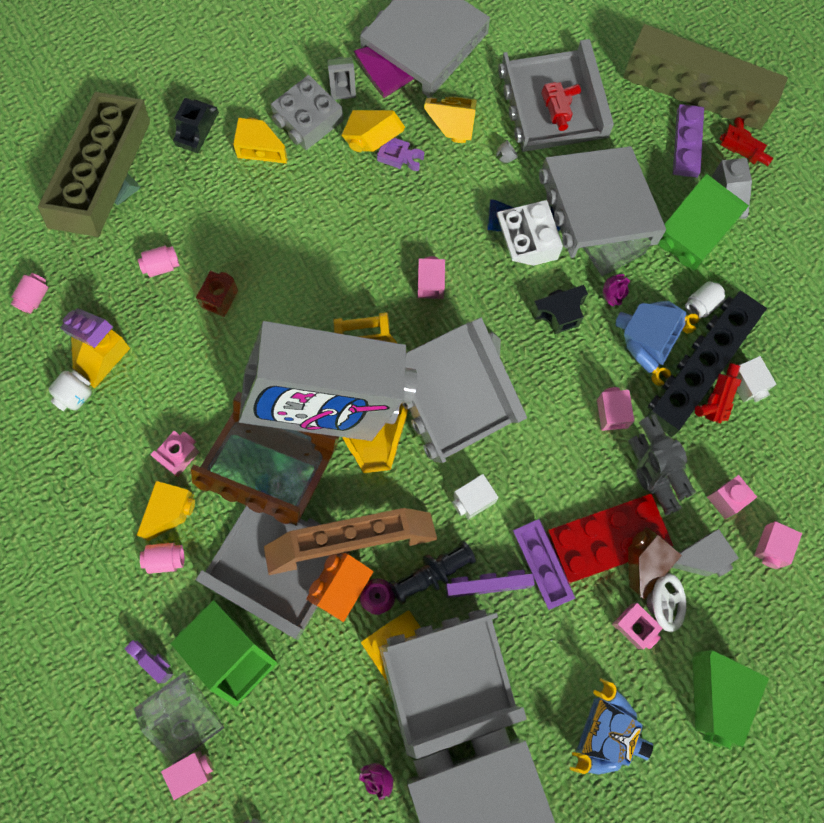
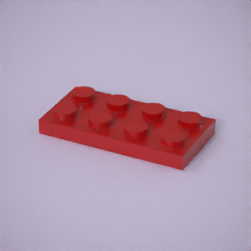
M652 494L547 531L552 547L569 584L628 563V547L632 544L635 535L643 531L645 527H648L670 546H673Z

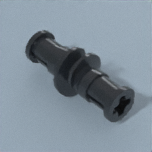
M462 540L458 543L459 546L447 553L440 554L436 559L426 554L423 556V566L421 568L412 570L410 574L398 581H390L389 585L401 605L405 604L406 599L418 592H423L430 585L438 591L440 590L439 580L447 584V576L454 574L456 570L468 563L470 565L474 564L476 559L469 545Z

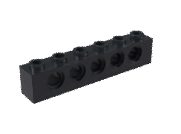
M741 290L734 298L730 295L720 307L723 310L720 317L714 315L705 327L709 332L705 337L700 334L691 346L695 351L691 356L686 354L677 365V368L680 369L676 377L672 374L662 386L665 392L661 397L656 395L647 406L650 410L647 415L649 419H651V415L656 414L664 432L671 437L680 431L767 309ZM729 319H733L737 326L731 324ZM714 338L720 339L723 343V346L717 344ZM699 358L706 359L709 366L702 364ZM685 377L692 379L694 386L688 385ZM670 397L677 399L680 407L672 405Z

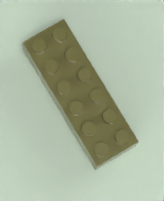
M646 24L643 25L623 75V79L629 80L634 84L645 86L655 92L674 97L679 101L704 107V110L719 114L726 119L735 120V118L741 117L744 119L746 126L759 130L762 129L779 103L788 79L784 75Z
M94 92L38 205V209L48 229L94 237L100 236L150 124L144 100Z

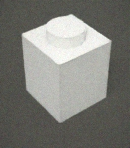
M761 356L741 364L737 376L738 379H741V383L737 387V392L743 403L751 399L758 402L770 395L768 391L776 385V382Z
M484 474L456 490L453 495L455 500L452 503L460 516L465 515L469 520L495 504L499 497Z

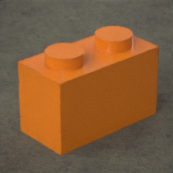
M342 552L330 555L324 564V570L321 575L311 584L306 600L344 622L374 571L347 553Z

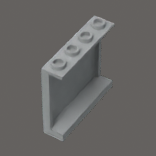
M391 0L389 6L377 14L374 22L362 30L360 34L361 48H371L423 84L422 93L431 98L488 34L490 17L465 0Z
M590 39L580 40L578 50L512 61H509L507 52L503 53L502 63L498 65L499 77L504 79L505 82L504 97L510 102L509 117L511 121L515 122V141L520 143L522 152L609 138L614 123ZM561 82L563 89L579 84L581 87V93L572 96L570 108L573 115L571 120L567 122L568 128L565 131H559L557 124H552L549 109L545 106L541 94L545 84Z
M631 146L545 158L542 169L539 170V180L542 185L544 184L548 204L552 206L554 211L555 224L560 227L563 245L568 249L571 258H574L578 249L582 247L645 238L648 246L659 243L666 231V227Z
M482 317L471 320L406 352L405 367L416 369L417 387L413 401L410 404H402L407 410H410L414 418L411 420L413 428L418 435H422L425 442L423 448L430 460L433 459L434 462L444 463L446 462V457L511 423H519L527 419Z
M246 506L205 572L201 570L196 581L287 635L299 640L317 609V606L306 600L310 586L324 570V564L330 555L296 562L297 570L269 575L264 546L289 531L321 524L310 518L307 522L300 519L297 526L290 523L284 524L277 521L271 515L263 512L256 513Z
M485 609L468 613L469 619L460 621L459 617L442 621L443 627L434 630L432 626L422 627L414 630L415 636L405 638L404 634L393 636L387 639L388 644L379 647L408 756L418 759L527 719L524 708L516 706L492 622V619L498 617L497 613H486Z

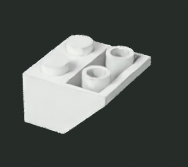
M547 200L497 212L512 261L534 266L558 260L563 244Z

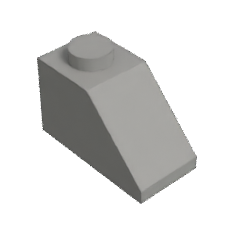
M352 57L328 59L331 97L334 100L356 98Z
M747 158L722 160L712 178L746 204L750 205L752 178ZM749 206L745 210L743 215L740 217V219H747L749 214Z
M718 529L681 551L680 554L682 556L672 568L703 576H710L716 573L720 577L732 570L733 566L731 563L739 558Z

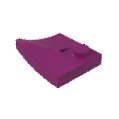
M369 47L354 51L355 57L363 71L383 98L415 79Z

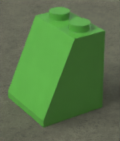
M706 174L664 224L666 231L658 244L663 250L669 251L676 256L681 264L696 271L732 230L749 205Z
M214 600L204 607L199 615L186 628L182 629L178 636L170 643L210 691L235 707L278 664Z
M713 650L694 652L692 663L695 730L704 735V741L720 748L722 746L729 750L731 746L743 748L769 678Z

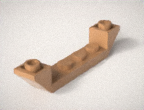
M401 508L292 530L265 545L264 551L268 574L273 575L297 570L296 562L405 539H408L409 546L436 541L437 536L430 512Z

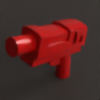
M561 82L548 83L543 86L541 94L545 106L549 109L552 124H557L559 131H565L568 128L567 122L571 120L573 115L570 108L572 96L581 93L579 84L564 89Z
M735 118L734 126L729 124L725 133L720 136V145L733 153L736 152L749 159V162L754 165L759 161L769 166L773 157L764 152L767 145L752 137V134L744 129L743 118Z
M730 363L726 375L719 374L708 403L695 408L696 416H705V419L713 422L716 421L719 424L722 421L729 420L734 405L732 402L737 387L741 383V379L737 378L740 365Z

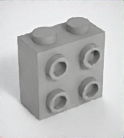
M307 75L271 103L273 122L280 129L284 128L293 143L296 145L300 144L305 150H308L343 122L342 106L310 75Z

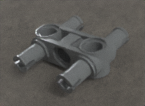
M653 414L650 416L651 419L647 416L639 422L650 445L645 438V434H639V438L637 435L628 440V443L631 445L639 461L636 468L639 483L644 490H649V492L656 495L664 514L670 515V512L675 513L682 508L677 499L680 501L685 499L684 497L688 498L694 495L696 491L684 471L686 469L687 456L682 444L678 440H673L670 436H666L657 419V415ZM671 485H672V487H673V489H674V491H675V493H676V495H677V499H676V497H675V495H674V493H673V491H672V489H671V487H670Z

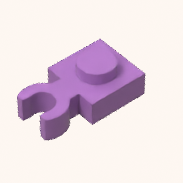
M393 138L381 146L377 155V161L399 169L405 163L411 170L419 171L420 163L413 161V159L424 160L425 152L420 149L409 150L410 143Z
M132 640L124 648L158 683H166L174 675L168 669L171 665L160 654L156 656L150 654L139 641L135 642Z

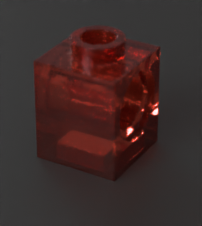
M210 270L196 299L201 308L225 317L238 292V288L234 278L224 272L218 274ZM224 289L223 293L213 295L215 290Z

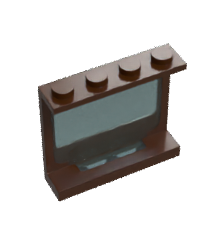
M238 391L233 399V413L202 465L199 467L193 464L191 468L192 484H195L202 491L215 492L229 502L237 501L244 504L256 513L263 512L273 516L281 523H290L297 526L338 446L339 436L239 423L242 393Z

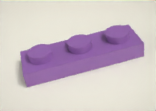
M680 104L677 109L673 175L698 178L700 174L704 107Z
M79 308L75 311H70L64 317V324L60 327L67 335L93 348L113 328L105 319Z
M540 519L513 530L548 609H553L576 599Z
M525 570L509 571L508 577L497 578L496 573L480 575V580L469 581L468 577L452 578L451 584H447L445 588L447 598L527 589L532 588L535 584L533 574H525Z

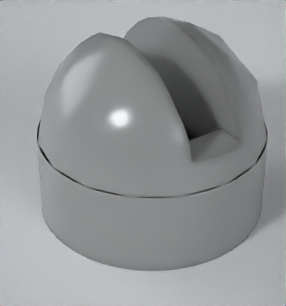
M508 140L497 148L496 155H503L499 159L502 163L512 162L518 157Z

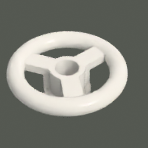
M670 573L656 581L654 590L647 597L648 610L651 614L655 615L658 624L668 632L678 630L683 624L686 614L684 588L680 580ZM667 582L673 585L675 593L669 594L665 587ZM676 604H678L677 614L673 621V611L675 610Z

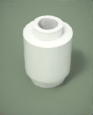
M706 282L688 298V302L685 304L687 312L698 315L699 319L707 317L725 301V290L716 282Z

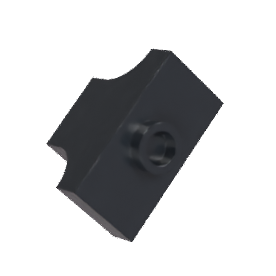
M184 98L174 117L176 133L173 141L175 146L198 154L219 113L217 107L195 99Z
M584 285L566 291L559 289L550 293L548 297L534 301L531 310L534 319L548 322L554 334L579 327L584 318L580 305L584 303L588 295Z

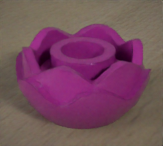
M615 274L609 277L603 286V297L613 307L615 305H622L623 298L629 294L627 285L630 283V280L624 277V274Z
M375 578L367 582L360 594V603L365 610L374 615H381L393 607L395 596L388 581ZM375 594H380V598L376 599Z
M370 763L360 769L362 772L359 780L365 782V788L368 793L376 794L379 800L391 795L393 777L383 765Z

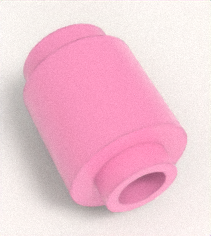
M164 245L141 252L142 258L138 259L142 273H148L149 277L174 271L175 267L180 266L173 246L166 247Z
M31 273L30 276L23 275L11 296L13 298L11 305L23 312L32 314L33 310H37L49 288L45 285L46 280L34 273Z
M175 543L146 545L145 550L140 552L141 568H145L148 574L177 571V568L184 567L185 557L182 545H176Z

